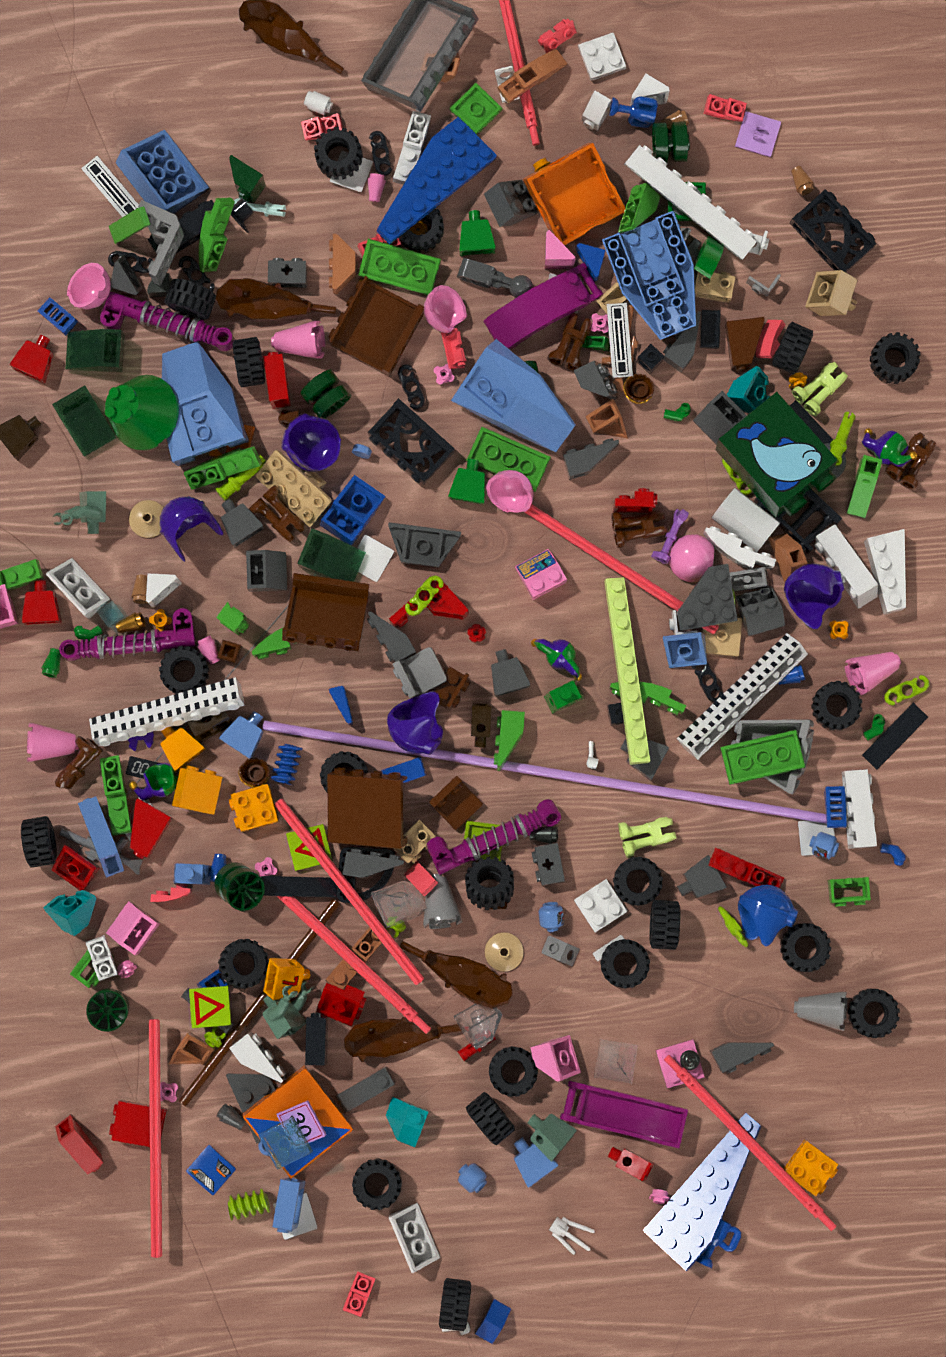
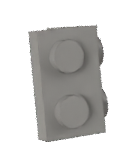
M431 647L405 660L393 663V672L397 679L401 680L403 684L402 690L409 698L422 695L447 681V676Z

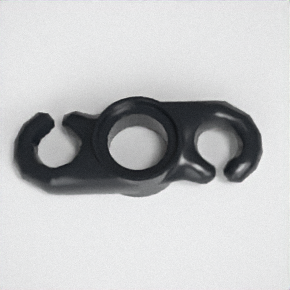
M374 131L369 136L370 140L375 136L381 137L379 143L374 141L370 143L375 169L378 174L387 176L392 172V168L389 167L387 171L380 169V166L383 164L391 165L386 137L381 131ZM378 149L385 150L386 155L383 158H378L375 155Z
M114 251L108 256V263L111 266L115 264L113 262L114 256L121 257L124 255L126 259L133 257L137 260L136 265L132 267L134 272L145 274L150 272L148 268L145 269L142 266L143 262L147 260L146 257H139L135 253ZM149 258L148 262L151 263L153 259Z
M184 256L179 260L180 268L183 267L184 261H190L191 266L182 269L190 281L202 286L204 283L211 282L205 272H201L202 277L199 280L191 278L194 271H200L199 264L192 257ZM211 283L210 290L213 292L215 284Z
M405 364L399 368L398 377L403 391L408 397V401L412 402L415 397L420 399L418 405L410 404L411 408L418 410L424 406L425 398L419 381L415 378V373L412 371L407 377L403 375L404 369L410 371L413 369L412 366ZM409 382H414L417 388L415 391L409 392L406 389V385Z
M707 662L703 670H695L694 673L698 676L699 685L708 700L714 703L724 693L719 692V696L716 698L711 696L713 690H721L711 667ZM705 675H710L713 678V683L709 686L704 685L702 682V678Z

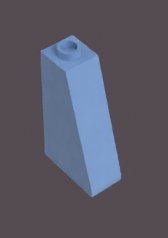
M97 797L87 798L83 802L78 803L106 878L123 872L124 868Z

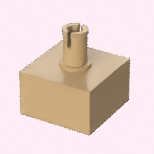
M842 270L816 272L805 307L820 316L846 315L847 310L852 311L856 307L851 303L857 304V301L852 299L857 279Z

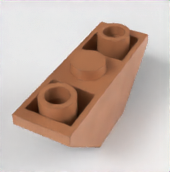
M333 234V240H329V251H333V258H329V270H333V277H329V288H332L333 294H338L356 276V253L337 234Z
M787 533L769 538L785 583L787 578L796 569L808 564L802 546Z

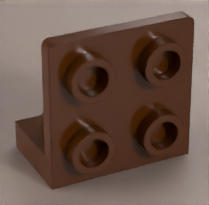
M449 666L445 673L447 681L438 685L435 692L438 693L440 698L438 705L451 711L452 707L456 709L461 701L459 695L462 691L466 692L471 682L469 674L465 673L464 675Z
M458 776L454 777L429 801L430 805L454 830L462 826L483 805Z

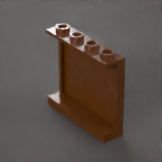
M365 276L363 280L360 279L358 281L354 297L350 296L346 304L348 308L345 313L341 312L337 320L338 326L336 329L333 328L328 336L330 339L329 343L330 346L390 377L424 316V306L420 304L417 306L369 281L368 277Z
M294 573L285 625L282 629V641L359 652L370 584Z
M335 768L334 771L327 774L328 842L397 849L407 845V836H403V781L407 779V776H401V773L398 772L382 774V771H371V773H365L362 769L346 771L345 768Z

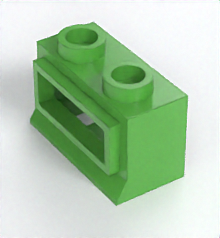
M228 602L216 617L220 620L221 624L238 636L240 633H244L250 625L246 620L247 617L234 606L231 607Z
M869 877L827 880L829 901L834 903L835 907L846 906V902L853 901L854 905H866V901L871 900ZM862 886V896L834 898V888Z
M87 950L70 975L86 987L91 988L92 986L96 987L100 981L95 971L88 981L80 976L92 960Z

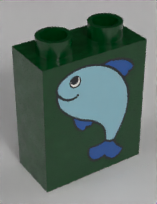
M775 392L721 436L715 450L775 518L784 510L790 517L793 516L808 502L803 496L814 486L820 493L837 478L832 471L838 459L778 392Z

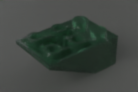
M95 329L68 332L65 369L122 372L125 339L123 331Z
M85 385L52 404L84 457L117 438Z
M311 528L297 564L300 568L326 578L354 582L366 552Z

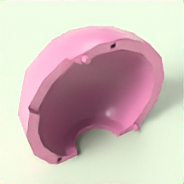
M89 263L83 265L75 272L67 288V296L74 307L89 310L105 302L111 290L110 277L107 271L98 263Z
M440 285L428 294L424 303V315L427 322L435 330L449 333L454 329V326L467 317L466 307L462 298L449 286Z
M500 471L488 481L486 486L489 499L503 512H526L532 504L534 497L532 484L523 473L518 471Z
M697 534L679 538L671 546L668 554L671 557L669 565L673 573L681 580L689 583L699 582L706 569L713 565L714 545L707 538Z

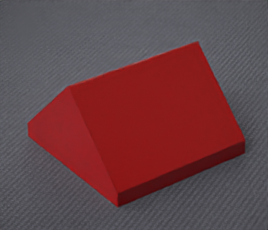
M65 845L51 870L81 891L86 889L100 867L71 846Z

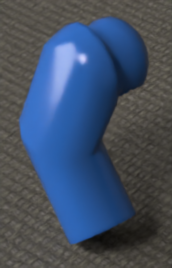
M881 843L880 852L891 854L894 858V864L902 866L906 860V855L900 847Z

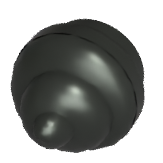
M687 1050L682 1053L680 1063L685 1069L693 1070L698 1067L700 1057L695 1051Z

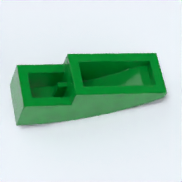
M708 236L700 248V253L695 258L694 269L710 279L722 256L724 246Z

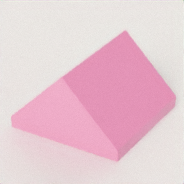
M548 230L545 242V269H572L575 263V256Z

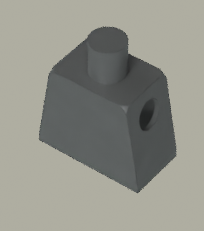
M229 499L221 505L226 514L220 518L234 548L265 529L263 524L243 503L236 507L233 501Z
M506 649L495 652L498 663L491 665L495 697L530 687V682L518 658L509 659Z
M625 739L620 749L628 753L627 741ZM647 739L650 762L631 764V766L651 781L669 747Z
M709 855L702 858L683 874L686 882L677 886L682 897L692 892L695 898L727 888L718 870L708 866L711 859Z

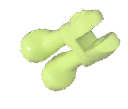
M836 362L828 363L824 366L821 373L806 387L797 386L791 390L796 401L799 404H803L820 386L824 387L803 406L813 416H817L820 413V404L828 395H832L848 377L845 372L838 375L836 379L830 375L838 367Z
M661 817L653 822L638 826H628L625 822L618 823L621 840L645 833L650 834L648 837L622 842L626 858L633 857L635 851L650 845L654 847L675 840L677 838L675 832L665 833L664 835L661 832V827L665 828L673 825V820L668 817Z

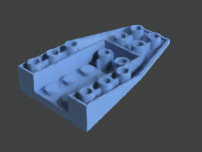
M674 211L655 218L656 220L636 227L633 230L622 234L619 232L602 239L622 294L660 340L696 326L694 264Z
M497 339L485 348L451 399L452 402L499 428L554 452L558 451L576 426L542 376Z
M197 341L163 353L162 379L169 383L173 393L177 396L179 405L176 426L167 439L172 462L180 466L195 461V456L226 445L232 448L249 442L233 389Z

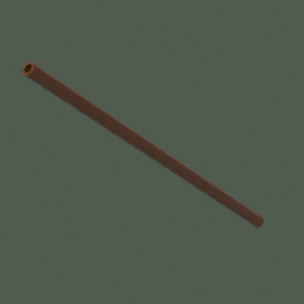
M332 899L318 920L325 926L341 904ZM311 928L287 959L299 960L317 936ZM263 991L260 993L179 1099L182 1105L186 1107L228 1053L229 1048L234 1045L265 1004L263 999L267 996L266 993Z

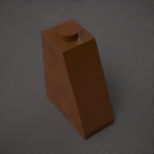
M764 317L726 322L725 331L731 370L736 369V372H742L750 368L765 321Z

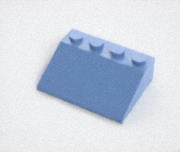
M165 130L121 150L116 160L117 166L145 202L173 214L209 189L208 185Z

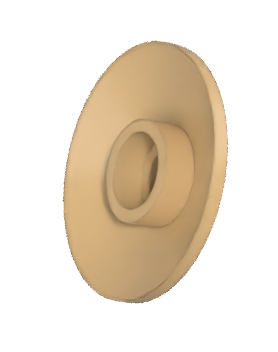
M145 500L136 504L129 515V523L132 530L144 538H153L161 534L159 522L163 507L152 500ZM145 515H150L151 519L145 521L144 517Z
M498 933L487 942L485 957L492 968L498 971H510L516 968L522 961L523 946L516 936L510 933ZM506 948L508 954L502 956L500 953L501 949Z

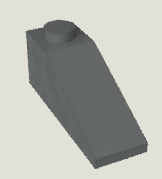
M385 1066L335 1097L344 1113L395 1085V1081Z

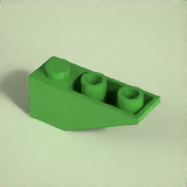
M648 183L636 185L632 188L618 233L635 229L656 211L661 196Z
M863 455L860 459L847 514L862 518L866 517L882 459Z
M502 710L501 716H497V728H500V735H496L495 746H499V752L494 754V765H497V771L502 769L523 736L525 712Z

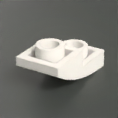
M105 935L87 941L86 946L93 961L92 964L98 980L101 981L117 975L116 966Z

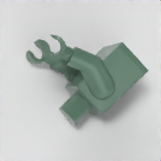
M106 491L79 492L80 506H75L63 513L53 515V517L58 516L61 519L60 522H54L55 525H60L61 523L70 525L73 519L81 518V523H87L88 534H99V522L106 521Z
M308 981L302 983L301 993L292 1002L289 1001L290 998L295 997L298 991H293L288 994V990L292 986H285L283 988L282 994L284 997L279 1001L272 1000L268 995L263 999L268 1006L262 1013L263 1017L277 1039L295 1034L306 1024V1020L299 1011L304 1007L308 997L307 994L314 989V986L310 989L305 987Z

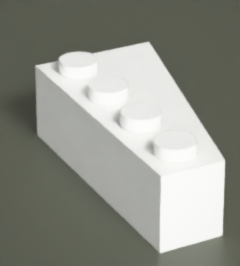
M833 525L818 534L815 544L817 551L824 555L825 561L830 568L841 572L844 588L856 607L859 609L877 598L878 583L837 526Z
M905 529L870 537L864 541L872 574L878 583V596L884 615L906 608Z
M868 769L843 771L842 784L845 787L848 849L877 846L874 825L875 815L872 809L873 794L870 793V785L872 784L871 774H868Z

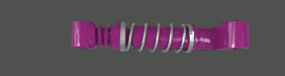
M114 292L109 293L100 315L104 329L112 333L120 329L125 316L136 319L142 325L147 323V326L150 324L156 326V329H165L166 333L171 331L176 336L178 334L183 335L185 339L189 335L192 342L203 340L204 343L212 344L221 351H228L233 347L234 339L231 331L227 328H216L215 326L207 325L200 318H195L192 321L188 314L183 316L179 311L174 313L171 312L170 308L162 309L161 305L153 306L149 301L141 302ZM109 311L115 312L113 313L114 321H112V316ZM223 336L228 337L226 342H220L219 339Z
M180 608L173 614L174 630L159 631L158 629H152L151 632L146 630L145 633L135 631L134 634H128L125 632L124 635L120 636L115 633L111 637L105 634L103 638L102 635H98L90 639V641L86 639L85 642L84 639L81 642L79 640H65L61 643L59 651L66 660L75 661L81 659V656L83 659L86 656L91 658V655L97 659H104L107 652L109 656L112 655L114 658V655L122 654L124 657L125 654L132 653L134 656L135 653L143 652L145 655V652L153 651L155 654L166 649H176L178 646L194 647L196 646L194 619L189 610ZM182 615L188 618L185 619L186 626H191V628L177 629V627H183L179 620L182 619ZM69 646H74V653L67 655L66 649Z
M546 799L538 804L537 811L533 809L532 813L530 811L527 812L528 815L516 814L514 816L515 820L511 817V821L506 823L502 821V825L492 826V829L487 832L483 830V834L473 835L472 839L466 838L461 844L451 849L448 848L442 837H434L427 842V850L438 874L441 875L469 861H477L481 855H489L490 851L494 849L499 851L500 846H508L509 842L513 840L518 841L519 834L526 838L531 834L533 828L535 830L538 829L537 826L541 828L542 824L544 826L558 824L561 820L558 808L553 800Z

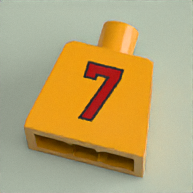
M269 958L263 992L272 1000L284 997L282 990L285 986H292L288 990V994L293 991H298L299 993L302 981L310 979V971L307 968L304 969L294 959Z

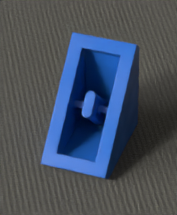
M581 243L577 244L576 251L579 257L587 265V270L593 281H597L606 250Z
M494 1299L475 1334L493 1344L501 1332L511 1308Z

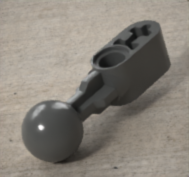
M463 258L457 274V278L484 288L494 287L499 289L503 287L509 289L515 298L533 288V283L527 276L518 275L512 279L506 277L504 273L497 271L496 268L467 258Z

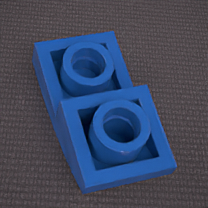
M421 757L381 770L382 774L398 772L401 773V776H407L403 783L427 775Z

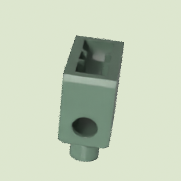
M534 1114L527 1122L535 1129L530 1138L531 1141L551 1162L577 1131L574 1127L553 1114H549L544 1121Z

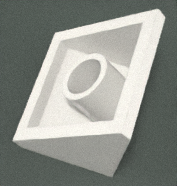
M645 74L632 94L630 106L633 105L634 99L639 96L653 98L657 101L658 105L667 103L670 91L669 87Z
M148 574L146 601L155 608L182 584L176 575Z

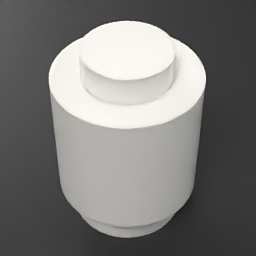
M309 91L305 97L304 105L309 110L325 115L330 113L333 102H331V98L316 91Z

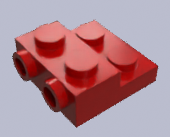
M640 488L634 492L632 499L628 495H620L619 498L614 500L613 512L650 513L653 508H656L657 493L649 492L650 489Z
M326 983L316 1012L323 1013L327 1017L352 1026L354 1020H359L367 1000L366 997H363L365 992L350 985H347L345 990L335 985Z

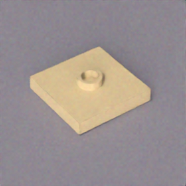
M737 618L738 621L717 624L719 627L715 634H711L702 628V633L705 635L706 653L739 657L742 618Z

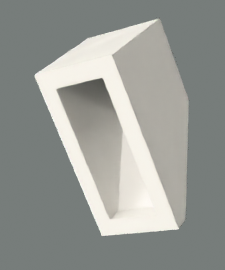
M594 91L582 115L584 126L598 131L609 113L611 99Z

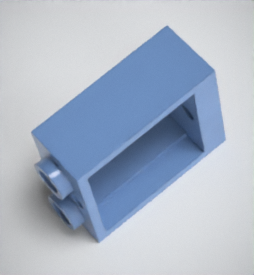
M289 1177L280 1179L272 1226L277 1228V1232L289 1233L298 1228L306 1180L291 1179Z

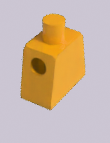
M170 726L161 731L166 739L160 745L176 772L206 750L182 727L175 731Z

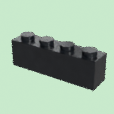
M212 200L200 203L197 209L184 213L182 218L178 220L184 237L176 254L200 240L205 212L211 211L214 206ZM150 235L148 242L156 253L159 245L155 243L152 235Z

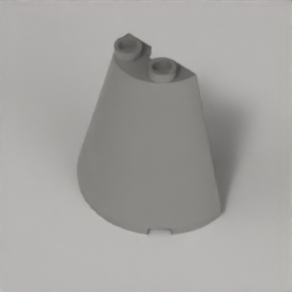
M809 719L739 720L734 729V732L737 733V738L731 744L796 730L806 768L814 730L810 729V726L813 727L814 722ZM805 768L764 778L789 794H794L800 784V780L797 779L804 774Z

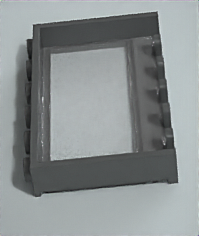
M411 0L403 11L401 18L393 27L391 34L384 41L379 53L374 57L369 69L364 73L361 81L369 91H374L421 112L479 18L472 8L452 0Z

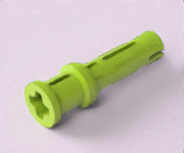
M850 412L844 413L836 438L830 443V452L838 459L836 465L842 463L843 452L847 450L846 441L856 418L852 412L849 419Z
M261 455L259 457L262 464L259 467L239 472L234 477H229L228 481L220 488L217 487L215 489L224 501H227L234 492H239L241 486L263 467L266 460Z

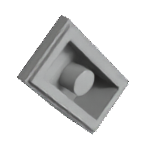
M766 567L730 572L734 591L769 587Z

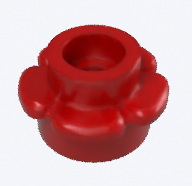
M473 624L472 627L468 628L467 635L472 642H481L485 639L486 629L483 626L481 627L480 624Z

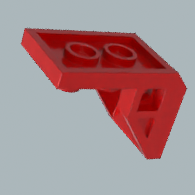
M438 581L431 582L433 588H439V592L433 597V599L437 598L438 600L435 602L431 601L426 606L427 609L434 616L464 620L469 615V610L445 583L440 588ZM426 590L419 593V599L422 601H427L430 598V593ZM409 601L407 602L408 604H410V609L412 611L417 610V604L410 603ZM405 605L389 618L390 624L395 628H402L407 624L408 617L411 616L406 612Z

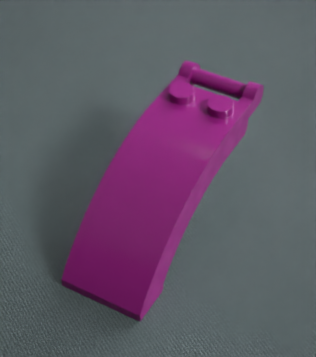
M585 262L537 285L488 316L483 322L493 339H497L510 350L550 324L598 300L603 295V292L596 286L587 271L588 267ZM581 273L593 294L589 295L577 274Z
M568 1081L567 1086L569 1090L564 1111L560 1115L561 1120L680 1148L688 1109L610 1089ZM581 1089L576 1115L572 1116L571 1111L576 1090Z

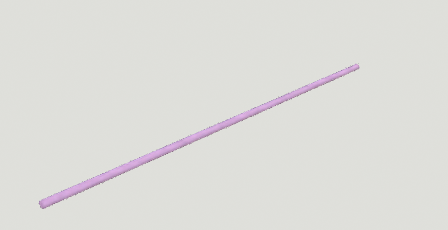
M265 720L263 724V730L497 769L493 758L436 749L431 755L411 753L403 750L395 742ZM506 761L501 769L827 824L826 814L511 761Z

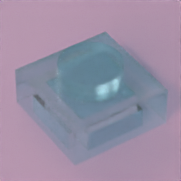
M113 601L97 612L108 628L125 617Z

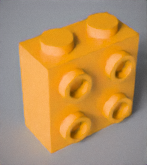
M188 766L187 769L180 768L172 806L214 815L223 777L216 776L217 772L205 769V773L198 772L199 768Z
M269 784L230 794L232 798L229 799L230 808L232 811L235 810L237 816L234 818L236 829H240L241 832L279 822Z
M803 1140L783 1169L799 1185L814 1196H817V1194L821 1195L826 1189L827 1185L825 1183L829 1177L832 1179L836 1175L839 1164L808 1141Z

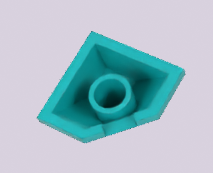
M755 366L733 381L727 396L742 411L750 414L770 397L766 393V385H769L768 376L759 366Z
M81 890L77 891L76 895L66 897L65 894L59 895L43 908L64 932L76 936L89 925L97 898L95 895Z
M392 1097L386 1117L397 1141L416 1147L429 1110Z

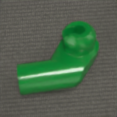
M683 403L676 411L665 409L663 418L682 421L689 416L691 406L688 403Z
M80 625L74 628L75 636L80 640L84 639V641L86 639L90 641L95 636H100L104 633L99 625L91 630L85 629Z
M876 714L873 717L871 729L863 732L867 741L883 733L885 718L881 714Z

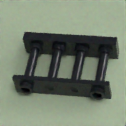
M812 489L803 495L810 503L809 507L791 526L782 519L787 513L785 510L775 518L756 497L753 502L779 521L780 524L778 526L802 546L803 552L806 551L808 554L813 550L810 543L828 525H837L842 520ZM814 512H819L823 516V520L803 539L796 530Z

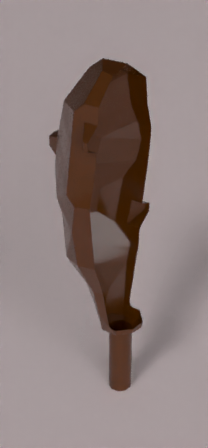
M269 0L243 1L239 8V18L244 23V31L252 29L264 43L284 53L297 55L314 62L321 61L337 73H342L344 68L324 55V52L303 29V21L296 22L278 3Z
M251 278L229 279L216 291V301L221 309L227 311L228 317H232L234 313L242 314L250 319H278L292 315H307L311 311L336 314V307L312 304L311 301L283 290L280 283H276L273 286Z
M404 941L400 944L401 949L421 958L445 982V988L451 987L455 992L475 1004L493 1009L508 1004L513 995L512 985L507 981V974L505 973L498 976L485 964L465 957L445 955L433 952L432 950L424 952Z
M405 1017L401 1019L371 1020L353 1026L343 1039L344 1048L352 1057H358L361 1062H364L366 1056L385 1058L408 1052L423 1043L433 1039H440L442 1034L466 1031L467 1026L466 1023L447 1026L426 1023L431 1027V1030L425 1034L413 1021L410 1022Z

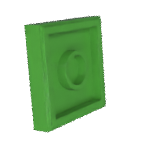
M475 83L450 107V111L478 135L502 111V107Z

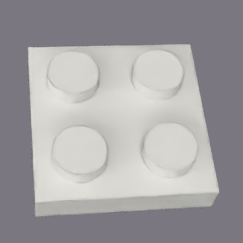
M614 33L578 45L591 81L626 69V64Z
M607 879L574 900L594 932H597L627 912Z

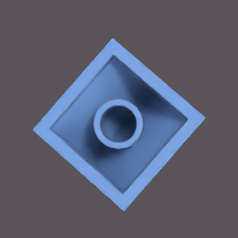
M703 633L663 636L669 668L707 664L706 642Z

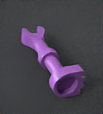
M684 509L681 511L675 510L674 523L670 532L665 536L666 541L661 551H653L651 556L653 559L662 564H668L671 558L668 555L673 542H676V535L680 525L687 519L689 512Z

